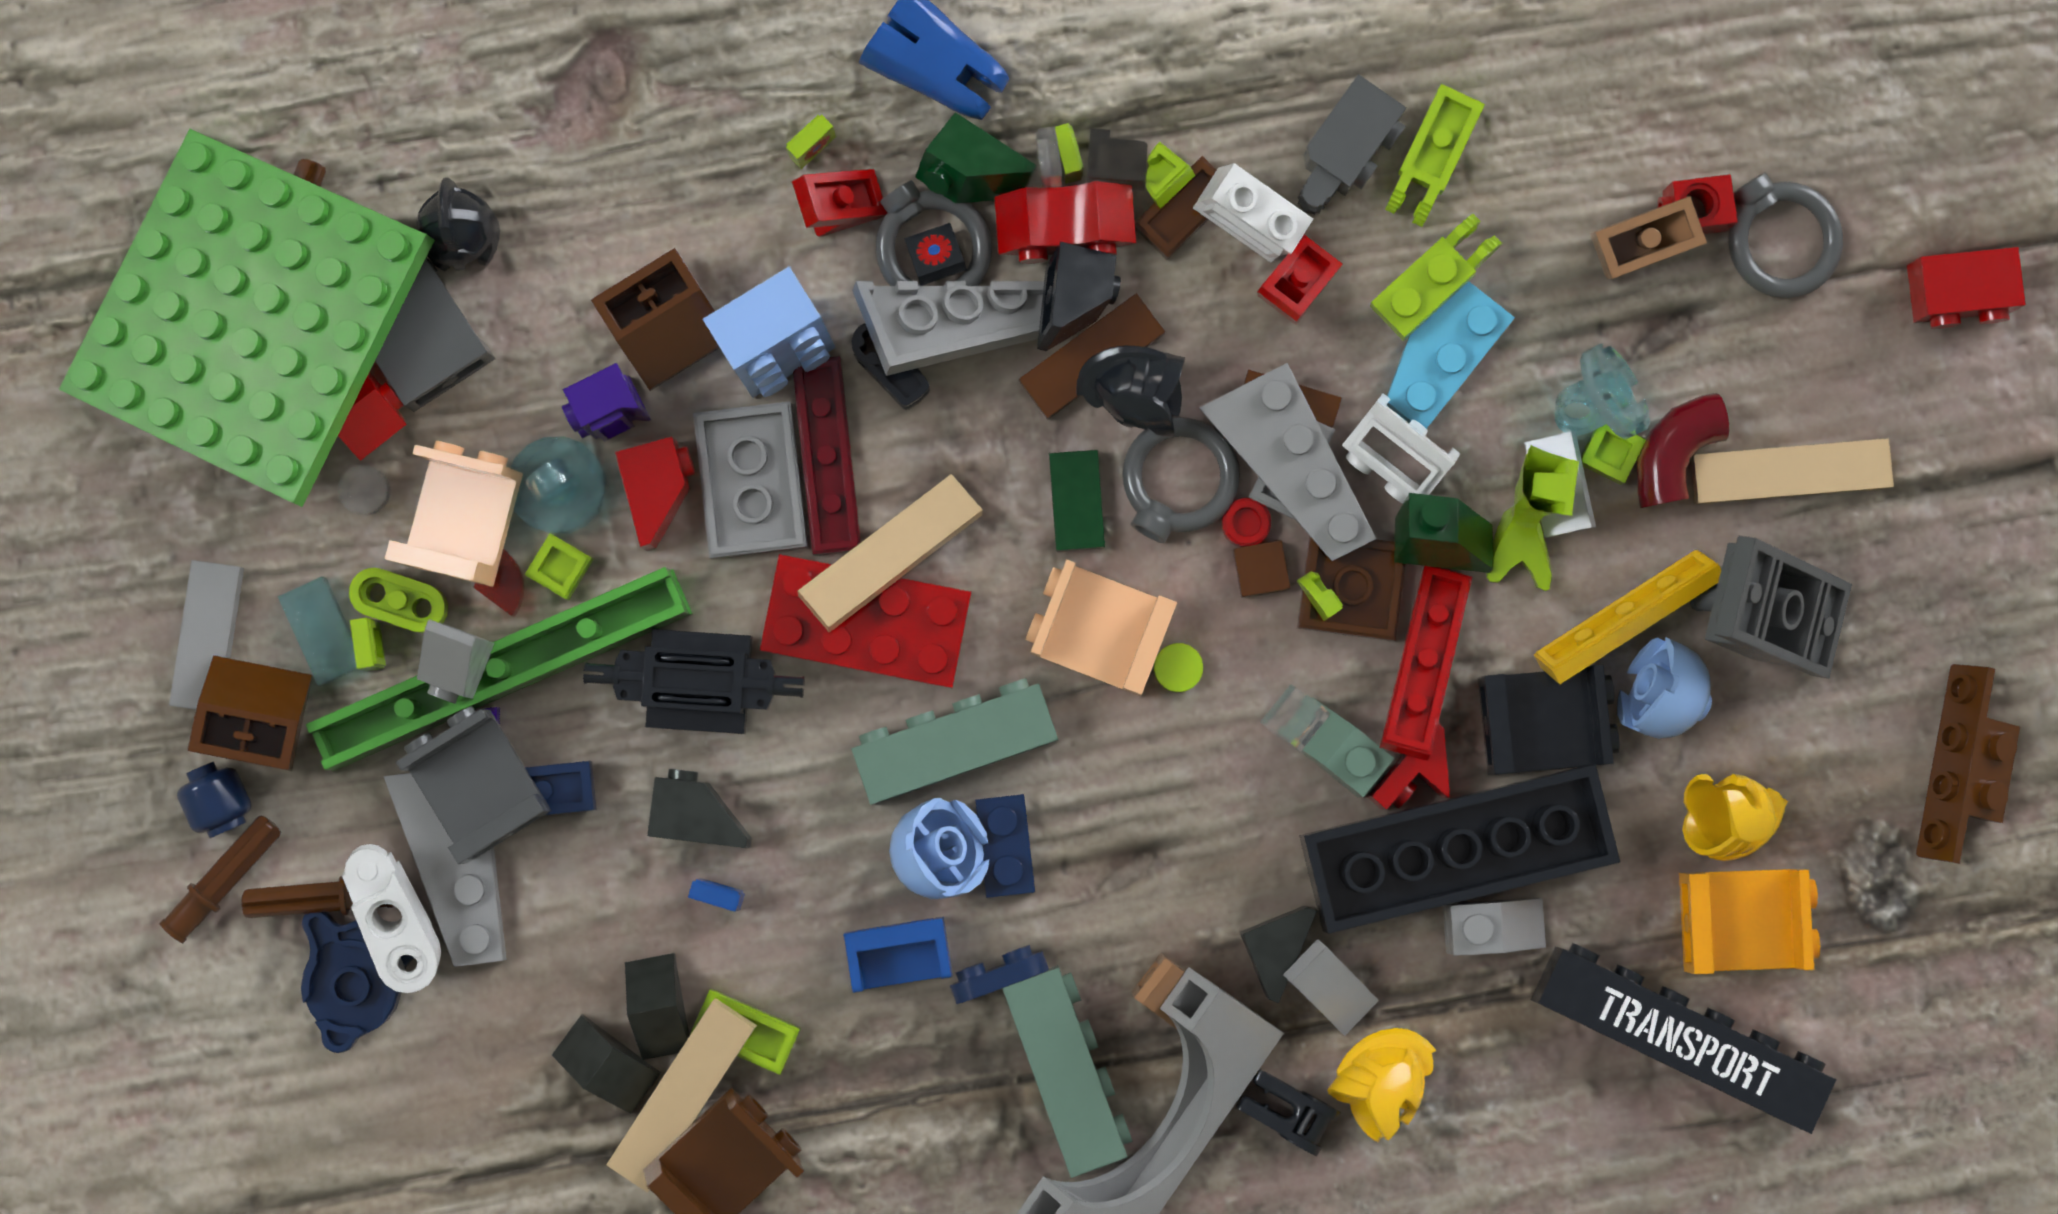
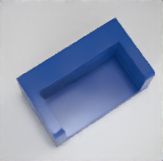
M944 916L844 933L853 993L863 992L865 989L940 977L942 979L951 978L953 976Z

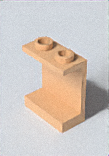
M435 441L433 449L415 445L413 455L429 461L408 543L404 544L389 540L385 559L405 566L493 587L523 473L506 467L508 458L497 454L479 451L478 458L475 459L463 456V447L442 441Z
M1066 559L1063 570L1053 567L1043 595L1051 597L1045 616L1035 613L1025 640L1034 643L1031 654L1141 696L1177 602L1160 595L1158 598L1084 570L1075 566V562Z

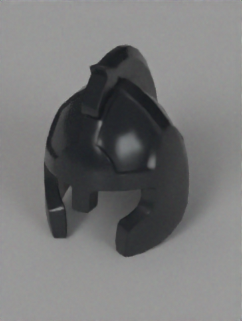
M448 177L443 178L438 191L428 198L420 208L416 220L417 230L435 240L427 256L437 268L444 272L450 266H453L456 271L466 270V264L477 258L479 264L487 267L494 258L499 243L500 227L498 219L488 204L478 195L457 187L456 183Z
M1126 345L1108 348L1093 355L1084 363L1077 379L1076 393L1077 395H1083L1085 400L1095 408L1103 406L1123 426L1131 429L1133 427L1144 430L1149 428L1156 435L1173 437L1175 429L1171 415L1179 416L1181 412L1182 391L1179 379L1185 357L1142 346Z

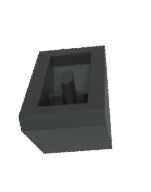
M1302 906L1239 932L1265 996L1278 1004L1288 982V979L1283 974L1297 961L1317 911Z
M675 953L625 962L627 1016L642 1060L679 1053L689 1038V1030Z
M583 1014L578 1018L552 1054L557 1062L584 1090L630 1114L635 1110L661 1074L660 1071L645 1060H642L641 1057Z

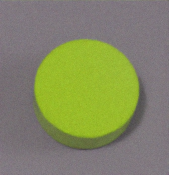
M1173 643L1164 647L1158 653L1154 662L1156 680L1163 688L1171 692L1180 693L1192 689L1200 681L1203 674V661L1200 654L1192 646L1184 643Z

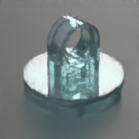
M1603 343L1583 352L1580 359L1583 379L1565 388L1556 398L1555 422L1557 427L1564 433L1575 431L1576 435L1581 436L1607 424L1616 435L1623 439L1632 438L1648 430L1650 424L1646 400L1636 403L1631 387L1638 384V381L1624 358L1612 346L1603 349ZM1572 403H1582L1588 406L1591 412L1583 418H1572L1564 413V408Z
M565 436L543 437L528 444L514 458L511 469L523 473L514 511L532 528L547 533L569 534L587 526L600 512L605 495L606 474L598 457L581 442Z

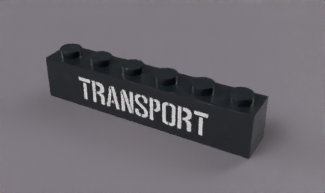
M1572 943L1569 951L1555 946L1530 1000L1781 1121L1812 1134L1837 1080L1822 1073L1826 1065L1825 1063L1800 1051H1797L1794 1059L1780 1053L1777 1049L1781 1042L1752 1029L1749 1037L1732 1030L1735 1023L1734 1019L1710 1008H1707L1703 1016L1687 1008L1690 1000L1688 997L1662 986L1659 994L1641 986L1645 978L1644 976L1617 964L1615 971L1611 972L1596 964L1600 955L1575 943Z

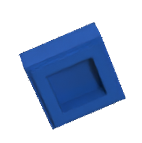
M699 878L692 881L688 898L736 912L741 909L745 893L740 889Z

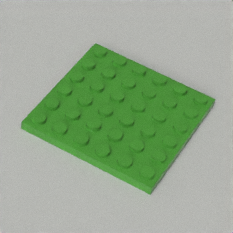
M189 129L59 390L287 501L303 507L435 240L423 232Z

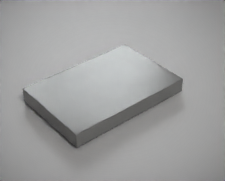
M791 402L693 413L709 558L719 559L808 548Z

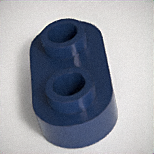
M1030 945L1003 954L1002 957L1005 964L986 970L984 963L981 962L955 972L958 982L949 986L956 1004L978 998L1048 971L1049 967L1043 951L1032 953Z

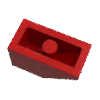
M672 436L615 452L639 545L646 551L657 548L690 491L687 476L695 474L688 447L679 448L678 442Z

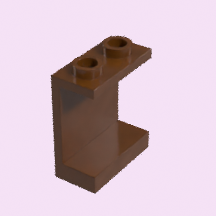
M731 1088L647 1165L643 1171L647 1187L674 1214H739L787 1169L796 1178L804 1172L798 1156L802 1149L785 1129L781 1128L776 1133L764 1121L769 1116L751 1095L748 1094L742 1099Z

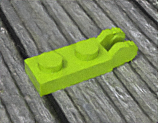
M1440 85L1398 172L1400 178L1385 207L1386 211L1395 214L1396 210L1400 209L1404 202L1405 192L1410 182H1415L1428 190L1423 200L1416 207L1412 223L1420 227L1424 225L1438 194L1442 195L1485 106L1484 103L1446 85Z
M1471 214L1459 224L1446 239L1442 236L1370 303V307L1403 341L1475 276L1476 269L1501 246L1502 242L1494 235L1483 241L1467 261L1455 250L1464 239L1469 238L1477 230L1481 221L1474 214Z

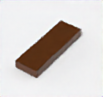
M1136 293L1019 378V382L1046 419L1049 420L1081 396L1076 393L1077 379L1082 366L1089 358L1105 349L1116 346L1148 347L1165 335V330Z

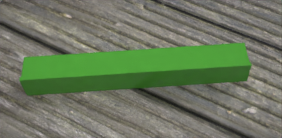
M663 567L494 641L493 643L495 644L473 699L459 695L456 704L427 693L431 684L420 681L415 676L305 725L309 734L313 735L320 751L324 770H332L334 772L446 723L452 716L468 707L473 706L474 710L651 633L652 629H660L693 613L674 569L670 570L667 567Z

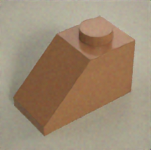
M1690 196L1590 233L1606 279L1617 278L1707 243Z
M1161 953L1131 992L1137 1001L1177 1029L1170 1017L1160 1007L1185 971Z

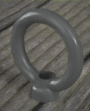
M1766 172L1734 192V198L1739 204L1736 210L1738 223L1729 229V252L1736 270L1750 286L1769 296L1796 298L1815 291L1831 277L1842 255L1843 231L1835 209L1823 195L1799 183H1772ZM1781 201L1795 202L1807 208L1818 220L1823 233V249L1816 265L1804 275L1791 279L1777 278L1763 271L1754 261L1748 243L1749 229L1755 216L1774 203Z
M912 180L896 188L880 201L887 214L878 229L876 258L880 271L890 286H895L897 281H913L902 271L898 264L895 242L897 234L904 223L910 221L922 211L930 209L947 211L959 218L967 227L973 244L972 258L967 270L956 281H966L967 286L980 285L990 266L992 241L990 231L983 216L971 203L955 204L943 195L936 194L931 190L919 191Z
M1172 418L1175 429L1173 437H1188L1200 441L1212 451L1218 461L1220 468L1218 489L1214 497L1202 508L1189 513H1175L1166 505L1152 500L1144 488L1142 469L1147 455L1157 444L1173 437L1156 435L1148 428L1141 432L1133 441L1124 460L1123 485L1130 504L1137 512L1131 522V526L1144 536L1159 543H1165L1171 531L1192 532L1213 524L1227 512L1238 491L1240 479L1239 464L1232 446L1218 430L1196 419Z

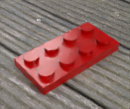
M779 554L760 651L953 689L972 592L900 578L839 626L828 632L799 598L798 590L832 564Z

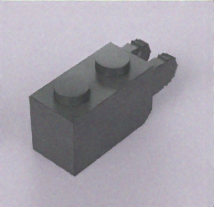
M1359 74L1311 139L1303 155L1305 168L1311 172V175L1300 191L1301 195L1298 196L1299 201L1297 204L1308 214H1313L1314 216L1316 213L1320 214L1321 210L1325 208L1324 205L1330 202L1337 191L1346 196L1353 185L1362 189L1378 167L1377 164L1371 161L1381 146L1390 150L1406 128L1404 124L1399 122L1406 107Z

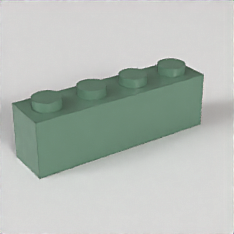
M1027 678L999 687L1001 696L982 702L981 696L978 694L953 703L954 713L936 719L932 710L906 719L908 729L889 735L887 727H883L860 735L861 745L853 747L851 750L870 805L1058 741L1039 683L1029 686Z
M1059 965L1039 975L1002 988L1070 1177L1073 1178L1127 1158L1124 1145L1133 1141L1123 1113L1113 1117L1107 1098L1116 1094L1106 1066L1096 1069L1090 1050L1098 1048V1044L1088 1019L1079 1022L1073 1007V1003L1081 1001V997L1072 973L1062 975Z

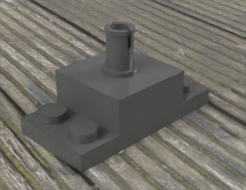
M1738 536L1736 544L1728 543L1719 582L1692 599L1690 605L1693 610L1711 612L1705 640L1752 660L1786 665L1811 676L1829 679L1852 584L1757 538Z

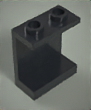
M1604 665L1587 667L1562 684L1556 682L1545 671L1510 675H1486L1478 678L1488 775L1573 768L1585 765L1614 764L1613 754L1619 753L1620 740L1616 724H1610L1608 705L1614 704L1615 694L1611 675L1604 674Z

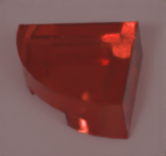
M504 548L494 586L490 587L475 583L473 586L474 589L513 617L516 616L522 605L525 588L523 574L515 558Z

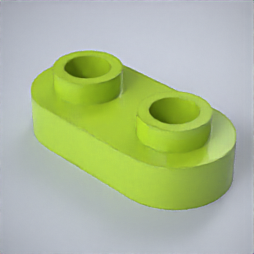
M367 568L360 571L353 578L349 587L350 601L358 612L414 632L424 633L428 619L443 624L447 618L448 603L446 597L438 588L381 568ZM381 584L385 589V597L380 602H373L370 597L371 589L375 585ZM422 600H428L432 607L431 613L425 618H420L416 612V607Z

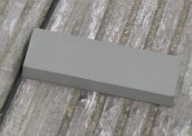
M191 560L169 706L196 709L213 655L231 658L244 574L243 567Z

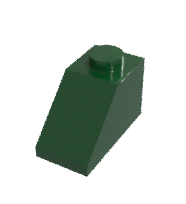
M955 112L925 149L915 178L923 182L932 192L943 195L955 204L995 201V196L1028 187L1037 165Z
M1409 493L1395 517L1394 563L1491 573L1493 570V525L1458 498Z

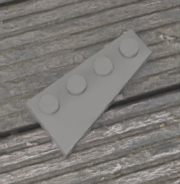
M856 281L852 291L887 376L1038 339L1044 281H992L990 286H967L966 281H946L944 286H918V281H897L895 286H874L873 281Z
M1288 363L1199 407L1202 413L1212 422L1228 443L1245 460L1331 561L1376 539Z
M411 773L384 776L454 967L507 960L494 847L467 864H457L448 849L453 842Z

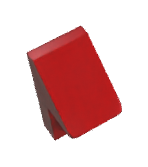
M874 169L804 174L792 181L806 228L813 227L817 236H826L883 218L887 214L880 203L883 196Z
M1303 235L1292 254H1288L1259 288L1257 295L1297 325L1343 263L1306 235Z
M1439 723L1428 761L1403 754L1367 795V798L1381 810H1387L1391 804L1400 808L1417 788L1412 782L1415 776H1418L1442 798H1450L1444 727Z

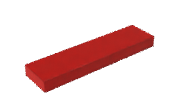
M1424 566L1379 748L1426 761L1431 756L1472 576L1439 567Z

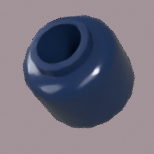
M213 761L186 773L189 783L183 785L178 790L177 798L193 831L197 833L207 832L209 838H212L246 823L244 815L251 810L252 804L236 769L226 767L218 770Z

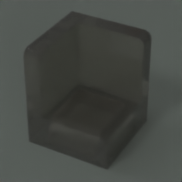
M1091 128L1086 183L1100 181L1132 185V190L1144 191L1147 143L1137 140L1110 139V130Z

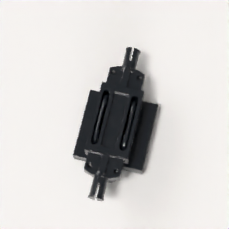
M652 629L651 647L645 646V652L620 650L615 665L585 662L584 671L603 673V675L583 674L584 684L613 685L617 700L641 702L642 707H647L646 728L746 734L747 709L768 710L774 695L803 698V688H788L785 685L805 686V676L775 675L771 660L752 659L753 637L751 635Z

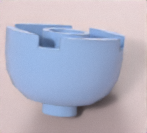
M1658 637L1652 639L1638 652L1627 671L1628 674H1637L1629 695L1620 690L1617 701V715L1622 725L1658 739L1672 738L1686 732L1697 721H1701L1707 716L1712 705L1710 675L1703 660L1688 647L1666 637V641Z
M934 798L921 803L901 817L891 836L889 853L892 868L898 879L911 892L931 900L957 897L970 892L981 884L988 870L989 859L983 861L984 851L982 846L988 844L987 833L978 816L968 806L957 800L948 802L941 800L942 798Z

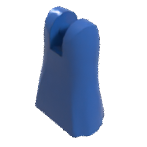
M898 0L887 16V24L883 22L866 45L858 62L860 65L883 77L911 88L961 115L982 120L991 107L982 97L966 87L971 77L999 93L1003 92L1010 80L1006 71L997 60L963 33L929 0Z

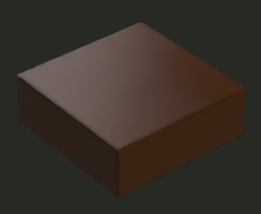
M1282 540L1232 550L1241 598L1290 589Z

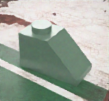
M1313 697L1281 735L1357 798L1364 797L1395 759L1384 749L1379 748L1378 744L1357 727Z

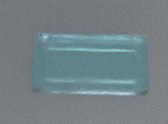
M321 576L278 596L318 686H323L358 670L356 669L352 633L326 577Z

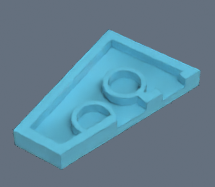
M1471 282L1465 284L1409 336L1387 394L1390 401L1386 406L1408 423L1413 419L1427 429L1515 317Z

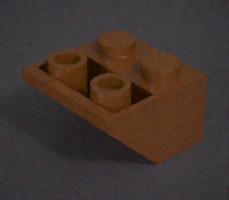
M673 248L591 299L613 337L649 391L720 348L703 321V318L712 314L715 310L676 248Z
M213 655L198 700L187 751L292 771L313 675Z

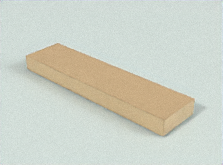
M1889 438L1695 454L1690 458L1695 505L1880 490L1894 487Z
M951 474L798 590V596L827 631L831 632L981 517L982 508Z
M715 998L606 1166L648 1192L650 1189L647 1187L643 1169L694 1123L757 1025Z

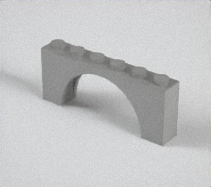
M1188 967L1160 1007L1170 1017L1178 1030L1182 1044L1183 1064L1177 1093L1159 1128L1131 1158L1101 1176L1079 1182H1060L1043 1176L1017 1214H1159L1284 1033Z

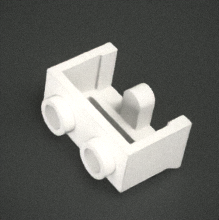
M1235 163L1217 169L1193 207L1194 210L1270 263L1278 256L1292 254L1313 221L1312 217Z
M1383 393L1342 446L1349 451L1346 459L1350 464L1367 475L1374 470L1388 481L1384 486L1385 490L1403 504L1409 493L1429 495L1455 464L1460 453L1454 448L1446 453L1425 436L1428 430L1422 424L1413 419L1408 423L1386 405L1390 398ZM1373 426L1431 471L1420 486L1362 441Z

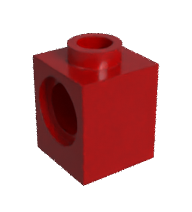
M1731 174L1672 181L1662 191L1663 197L1658 198L1657 208L1689 196L1699 199L1705 207V216L1698 218L1704 234L1727 232L1738 223Z

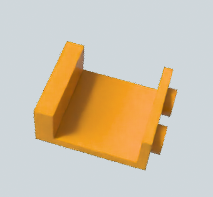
M1775 869L1679 873L1684 972L1691 974H1714V971L1790 968L1814 970V959L1820 956L1821 944L1818 930L1812 929L1811 909L1817 907L1818 890L1815 880L1809 877V870Z

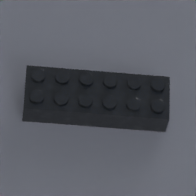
M1585 765L1299 835L1322 931L1327 934L1621 862L1596 765Z

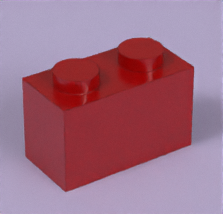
M2019 247L1922 256L1907 265L1913 322L1930 321L1931 329L1961 325V318L1979 316V324L2010 320L2009 313L2026 305Z

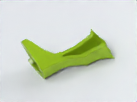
M1532 445L1530 446L1515 487L1514 506L1503 513L1493 539V570L1491 573H1486V578L1489 582H1500L1511 568L1521 562L1531 574L1536 588L1543 591L1550 589L1552 571L1540 520L1550 514L1572 516L1579 461L1546 452Z

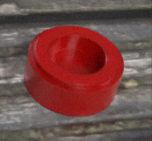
M1251 498L1235 500L1222 516L1221 526L1223 534L1230 543L1238 547L1260 544L1267 537L1271 528L1270 513L1264 504Z

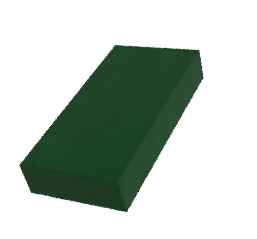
M1098 450L1049 453L1056 552L1104 549L1105 540Z

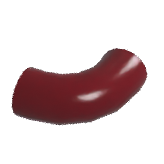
M1718 393L1702 395L1673 407L1649 431L1637 461V494L1640 508L1689 498L1686 485V469L1690 458L1700 448L1712 443L1726 441L1729 436L1727 409L1722 397Z

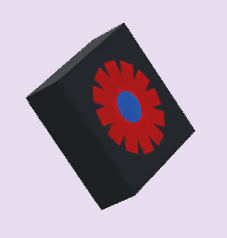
M951 223L904 238L921 286L967 270Z

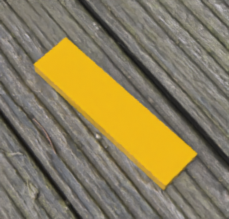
M1694 550L1535 652L1534 657L1542 670L1556 682L1562 684L1719 582L1721 567L1699 550Z

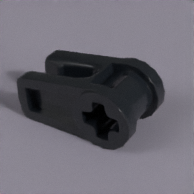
M865 323L860 325L855 330L851 340L856 360L904 410H910L929 394L930 386L919 368L886 376L878 355L873 351L867 355L863 353L866 350L864 339L870 336Z
M1260 1068L1253 1077V1082L1263 1088L1265 1094L1270 1092L1291 1104L1294 1108L1293 1113L1290 1116H1283L1270 1109L1268 1103L1263 1105L1245 1095L1240 1098L1236 1108L1277 1131L1281 1137L1314 1156H1318L1322 1149L1318 1145L1331 1120L1337 1122L1341 1112L1303 1090L1302 1092ZM1314 1113H1316V1116L1313 1122L1311 1123L1308 1131L1306 1133H1303L1310 1118Z

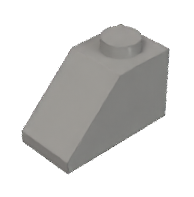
M428 619L424 630L417 679L431 684L427 693L455 704L459 695L473 699L495 643Z
M1542 898L1462 902L1443 906L1446 953L1450 955L1507 953L1546 948Z

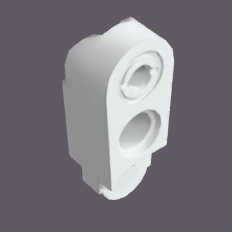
M367 844L359 846L349 856L342 877L353 902L352 911L378 975L386 986L397 992L411 993L420 991L429 985L436 975L441 956L439 939L400 861L396 862L391 852L387 853L386 850L378 845ZM383 904L394 905L401 912L402 918L394 922L385 921L378 915L376 908ZM411 955L416 958L417 967L413 971L406 972L401 956Z

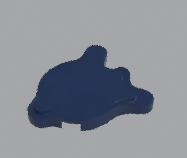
M327 912L308 913L302 919V928L306 933L310 946L309 960L302 976V1001L307 1004L310 1013L317 1020L315 1023L321 1031L324 1047L334 1053H343L350 1050L360 1037L379 1028L390 1019L397 1009L402 992H397L386 986L379 977L356 920L346 925H341ZM401 956L405 969L415 959L413 956Z

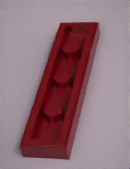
M837 356L830 357L825 363L814 370L805 372L801 365L793 371L813 556L849 552L861 543L841 357Z

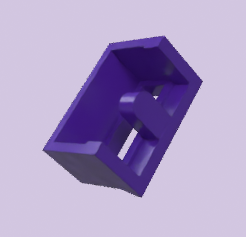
M617 363L563 389L569 403L562 405V410L575 433L578 432L582 439L591 435L595 439L601 438L605 442L635 427L634 420H651L630 376L623 375Z

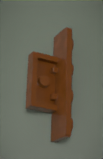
M1953 664L1950 667L1916 850L1918 857L1960 864L1968 817L2003 823L2013 764L2017 752L2020 726L1987 718L1995 675L1994 668Z

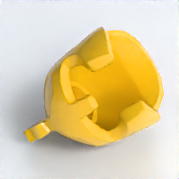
M1708 774L1695 776L1688 783L1684 792L1683 803L1687 809V814L1682 827L1685 842L1694 852L1721 861L1740 859L1760 849L1776 833L1788 803L1779 792L1772 788H1765L1757 781L1738 774L1727 776L1715 785H1713L1714 781Z
M1402 1028L1380 1030L1366 1036L1347 1052L1336 1070V1079L1328 1087L1327 1092L1332 1098L1350 1104L1351 1113L1357 1124L1373 1141L1379 1142L1382 1137L1390 1140L1400 1127L1399 1121L1408 1125L1417 1112L1424 1095V1077L1433 1072L1432 1053L1436 1049L1428 1040L1411 1030ZM1401 1108L1404 1110V1112L1399 1118V1111Z

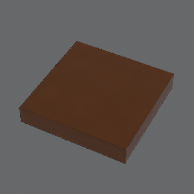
M1309 536L1304 575L1310 571L1318 573L1325 587L1332 589L1343 604V609L1323 621L1302 590L1297 628L1396 641L1406 564L1394 563V542L1375 539L1331 561Z

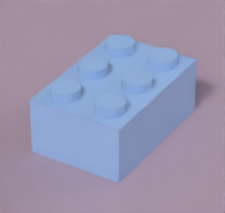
M790 266L703 318L706 326L752 398L759 394H762L763 397L775 394L788 384L787 377L792 375L795 369L801 365L805 372L816 369L830 358L828 352L836 348L821 316Z

